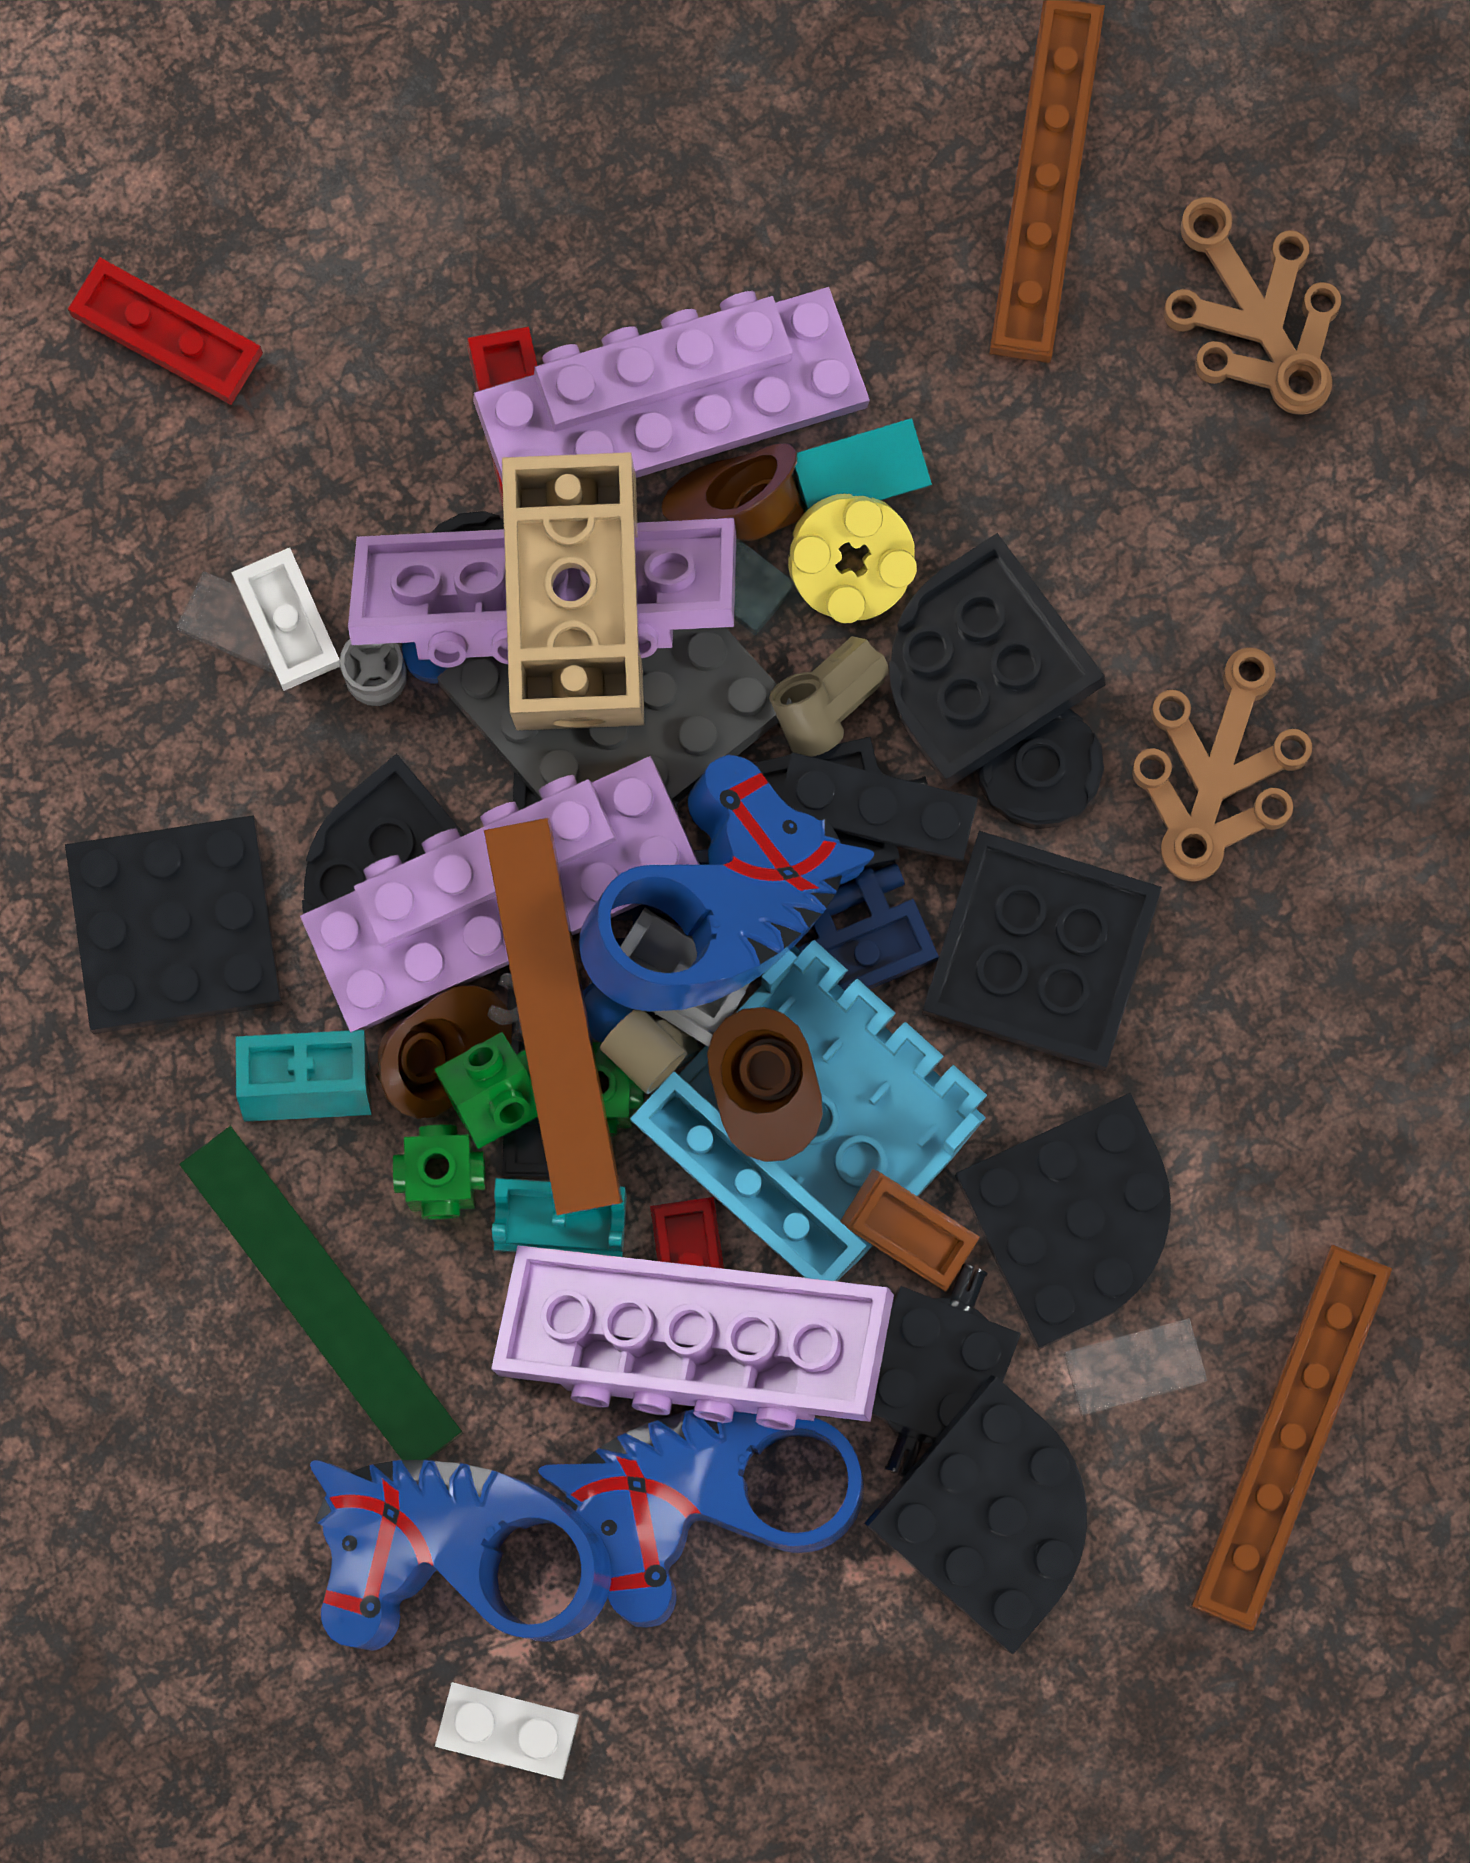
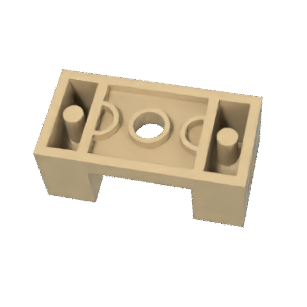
M631 452L502 458L509 707L516 730L644 725L643 668L638 637L635 538H638L636 473ZM565 569H579L586 573L590 579V587L587 593L579 600H562L553 591V582L556 576Z

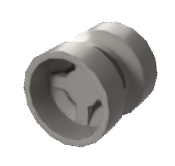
M350 639L345 643L340 654V668L347 688L356 700L366 705L382 706L394 701L401 695L407 682V669L397 643L352 645Z

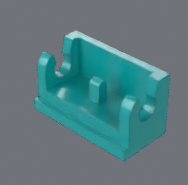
M912 418L798 452L797 464L792 473L798 485L799 493L805 503L806 511L822 499L836 494H852L853 496H866L871 499L873 497L878 500H884L932 485Z
M365 1030L236 1036V1097L244 1122L372 1115L371 1093L368 1083L370 1060Z
M495 1178L494 1200L496 1209L495 1222L492 1224L494 1251L516 1253L517 1245L623 1257L627 1203L626 1189L620 1186L623 1201L620 1204L557 1215L551 1182Z

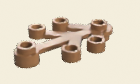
M1202 197L1192 201L1186 207L1180 226L1181 236L1190 248L1207 254L1239 309L1202 300L1193 291L1180 289L1171 293L1166 300L1163 311L1165 322L1176 331H1189L1195 326H1200L1260 342L1272 361L1233 354L1229 346L1222 342H1208L1200 348L1195 361L1196 373L1203 381L1216 384L1231 378L1268 388L1275 403L1283 410L1292 414L1303 415L1318 410L1325 404L1332 389L1330 370L1320 357L1329 323L1336 318L1341 306L1340 292L1335 286L1326 282L1315 283L1308 288L1302 302V311L1307 319L1296 351L1283 330V324L1297 272L1305 265L1309 255L1310 246L1307 238L1300 232L1293 230L1284 231L1275 238L1270 252L1273 269L1264 298L1228 239L1232 227V215L1229 208L1222 201L1212 197ZM1200 221H1208L1214 225L1216 233L1208 238L1201 237L1195 232L1194 225ZM1286 243L1294 244L1300 249L1301 256L1295 260L1285 259L1281 256L1279 247ZM1316 295H1324L1331 300L1333 308L1327 312H1319L1313 308L1311 298ZM1186 302L1194 309V315L1187 319H1181L1174 315L1171 308L1175 303ZM1209 354H1218L1225 360L1226 367L1219 371H1212L1204 365L1203 358ZM1296 376L1304 377L1309 381L1311 390L1305 394L1295 393L1289 386V380Z
M1240 649L1233 653L1226 663L1223 671V684L1230 695L1210 756H1208L1189 720L1191 704L1186 695L1177 690H1166L1160 693L1153 703L1151 716L1154 724L1161 730L1166 731L1198 792L1191 815H1189L1169 781L1172 764L1167 754L1159 749L1152 748L1142 751L1136 757L1132 767L1133 779L1138 786L1147 790L1167 828L1161 843V857L1168 871L1179 879L1193 882L1210 877L1220 867L1226 847L1265 828L1270 830L1279 829L1288 822L1292 815L1293 801L1289 794L1279 788H1269L1259 794L1253 808L1215 824L1223 799L1282 770L1295 771L1302 768L1312 753V743L1308 735L1298 729H1288L1278 735L1273 746L1234 765L1253 703L1268 694L1275 680L1276 670L1274 663L1269 655L1260 649ZM1246 662L1257 664L1262 671V677L1257 681L1243 679L1239 673L1240 665ZM1167 701L1176 702L1182 708V717L1174 721L1165 719L1160 713V705ZM1288 740L1298 742L1303 748V756L1297 760L1286 758L1281 752V744ZM1146 760H1156L1163 767V775L1158 779H1148L1141 773L1140 765ZM1268 799L1280 801L1285 810L1284 815L1278 819L1268 818L1262 811V803ZM1188 838L1200 840L1205 847V854L1199 858L1186 856L1182 851V842Z

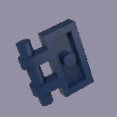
M896 862L875 871L871 867L864 868L859 876L839 885L830 904L812 926L817 937L815 941L848 970L838 983L844 991L856 979H859L867 988L873 989L937 962L939 959V955L914 899L892 908L889 907L886 901L885 893L905 885L902 873ZM863 903L870 917L837 931L831 916ZM811 942L797 947V949L802 952Z

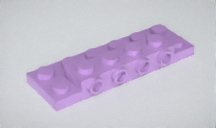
M829 287L776 303L773 296L757 300L755 292H741L720 303L721 311L699 318L695 309L681 310L670 314L661 321L663 329L639 335L636 327L620 328L602 338L603 347L580 353L578 346L575 344L557 347L543 355L542 360L544 364L535 367L534 375L474 392L473 402L502 485V458L631 452L636 478L866 409L870 399Z
M734 518L638 523V538H635L638 637L641 658L651 656L657 648H672L673 630L734 627L736 562ZM504 529L357 537L348 621L351 644L415 642L418 660L430 659L434 664L446 668L462 664L467 657L493 656L497 661L508 664ZM575 568L561 571L553 582L554 593L565 601L579 600L587 593L590 587V579L587 574Z
M646 757L594 782L587 779L577 784L574 775L556 779L539 789L541 801L521 810L518 809L516 802L497 806L480 817L484 827L460 837L457 829H449L438 833L422 843L425 854L403 864L398 855L379 860L363 870L367 880L355 885V891L301 915V920L350 1032L369 1029L426 1003L455 986H463L509 965L484 830L550 818L572 936L581 932L583 923L610 882L621 873L643 865H700L652 757ZM627 904L611 910V918L641 904Z
M517 1245L491 1369L501 1377L561 1384L567 1391H572L571 1400L592 1407H608L610 1397L615 1396L633 1399V1408L656 1415L670 1414L672 1404L695 1406L693 1413L695 1416L722 1423L732 1422L734 1411L757 1414L756 1422L758 1424L778 1430H793L796 1419L814 1421L815 1415L870 1422L894 1294L888 1287Z

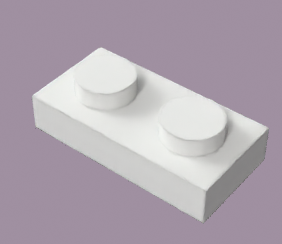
M290 547L231 572L283 691L340 667V659Z
M452 1682L435 1747L563 1780L580 1715Z

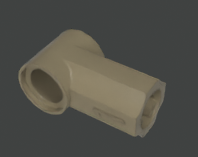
M851 636L815 670L790 676L778 683L770 692V702L793 753L812 757L825 753L835 747L844 735L841 722L885 683L884 678L889 674V666L884 655L876 651L867 639ZM788 698L792 700L793 704L786 705Z
M635 1009L616 1025L600 1046V1050L646 1094L654 1091L676 1069L686 1066L700 1050L697 1039L657 1014L649 1016L645 1011Z

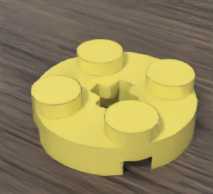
M836 494L822 499L801 516L792 534L794 538L790 546V557L788 555V569L793 584L803 599L813 609L832 617L840 623L867 620L887 611L903 596L907 586L914 580L917 572V564L914 559L915 545L907 525L888 504L873 497L871 499L866 496ZM847 542L855 549L866 545L868 553L862 558L864 566L856 572L850 568L839 571L836 568V564L842 559L839 548Z

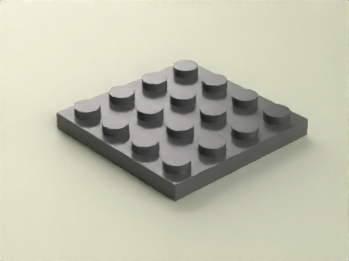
M726 627L673 630L672 648H657L651 656L641 658L644 697V725L517 731L510 715L508 664L497 661L493 656L467 657L462 664L446 669L437 677L439 686L539 801L542 800L539 789L556 779L574 775L577 784L587 779L594 782L651 756L675 806L689 795L710 763L726 755L738 756L779 723L769 699L770 692L777 684ZM788 698L786 705L793 704L790 698Z

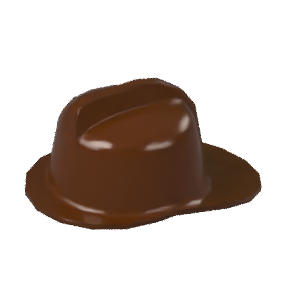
M774 444L750 454L716 461L699 467L682 477L668 490L662 501V514L668 521L734 518L737 539L753 541L763 538L772 532L797 522L806 512L805 503L792 475L797 464V451L789 444Z
M476 985L455 986L434 997L412 1015L406 1016L392 1024L381 1039L377 1052L379 1070L375 1074L381 1083L387 1100L400 1113L416 1119L436 1117L451 1108L452 1104L434 1069L503 1032L511 1045L512 1020L506 1005L490 990Z
M766 1007L742 1009L725 1018L713 1033L707 1052L709 1075L722 1124L730 1141L746 1156L764 1162L785 1161L805 1150L817 1135L823 1117L822 1094L811 1052L799 1026L784 1013Z

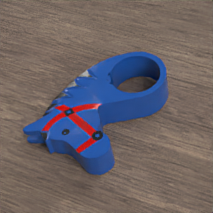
M733 755L720 757L708 765L688 796V809L693 821L711 838L708 848L709 865H643L631 868L618 875L604 890L587 915L581 928L579 947L584 968L592 982L606 996L625 1007L635 1010H684L714 1002L743 988L761 976L791 950L826 910L835 896L839 885L859 876L864 866L874 857V852L866 848L841 844L828 818L818 820L809 814L798 812L789 807L774 791L758 767L751 761ZM627 904H643L665 912L679 924L686 936H692L697 952L696 960L690 968L674 973L656 972L640 966L631 960L618 945L612 932L611 910Z
M693 1409L628 1431L595 1450L580 1464L544 1465L538 1471L548 1483L566 1494V1504L570 1505L592 1526L603 1540L611 1563L612 1575L608 1599L613 1609L633 1626L648 1628L663 1624L674 1611L677 1593L669 1574V1569L680 1558L685 1547L688 1531L695 1521H707L775 1549L791 1553L817 1551L839 1540L855 1522L864 1496L862 1470L857 1455L845 1436L835 1427L818 1418H814V1421L796 1419L793 1430H778L758 1424L756 1422L757 1414L734 1411L732 1422L722 1423L699 1418L693 1414ZM796 1436L810 1437L826 1443L843 1459L848 1472L846 1497L835 1516L821 1527L802 1533L783 1532L770 1527L753 1512L748 1498V1485L743 1475L754 1453L760 1455L767 1447L785 1438Z
M314 1460L310 1463L312 1472L326 1492L314 1522L323 1526V1534L332 1554L331 1573L321 1608V1620L329 1637L341 1645L366 1650H378L387 1645L393 1639L399 1627L401 1602L416 1595L436 1570L489 1624L506 1634L520 1638L552 1642L572 1637L588 1627L604 1607L610 1591L612 1573L609 1554L603 1540L594 1528L570 1505L540 1487L497 1471L463 1463L397 1460L368 1465L353 1472L323 1461ZM555 1523L567 1532L577 1547L581 1561L579 1587L571 1603L559 1615L543 1623L526 1624L510 1612L501 1597L498 1585V1569L503 1552L500 1550V1547L505 1539L518 1527L527 1529L538 1524Z

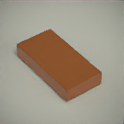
M875 1169L871 1170L840 1220L852 1233L945 1292L980 1238Z

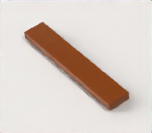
M1043 0L989 354L1051 363L1105 5L1071 0Z
M550 818L484 830L556 1214L561 1215L620 1204L623 1202Z
M1335 1245L1329 1247L1191 1608L1247 1631H1254L1392 1268Z

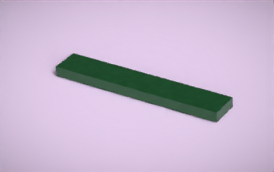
M231 1125L179 1164L401 1460H429L463 1434L456 1422Z

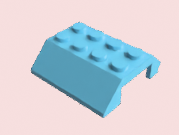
M813 940L802 952L794 946L762 975V985L738 1010L766 1007L782 1012L799 1026L808 1043L822 1094L823 1117L817 1135L804 1151L785 1161L764 1162L746 1156L730 1141L722 1124L709 1075L708 1046H705L679 1075L673 1072L630 1118V1121L803 1278L838 1281L873 1247V1245L852 1233L840 1222L871 1170L875 1169L911 1193L919 1196L984 1121L986 1117L977 1108L987 1097V1094L955 1065H952L940 1077L934 1071V1068L944 1056L907 1022H904L892 1034L886 1028V1025L896 1013L859 979H856L844 991L838 983L848 970Z

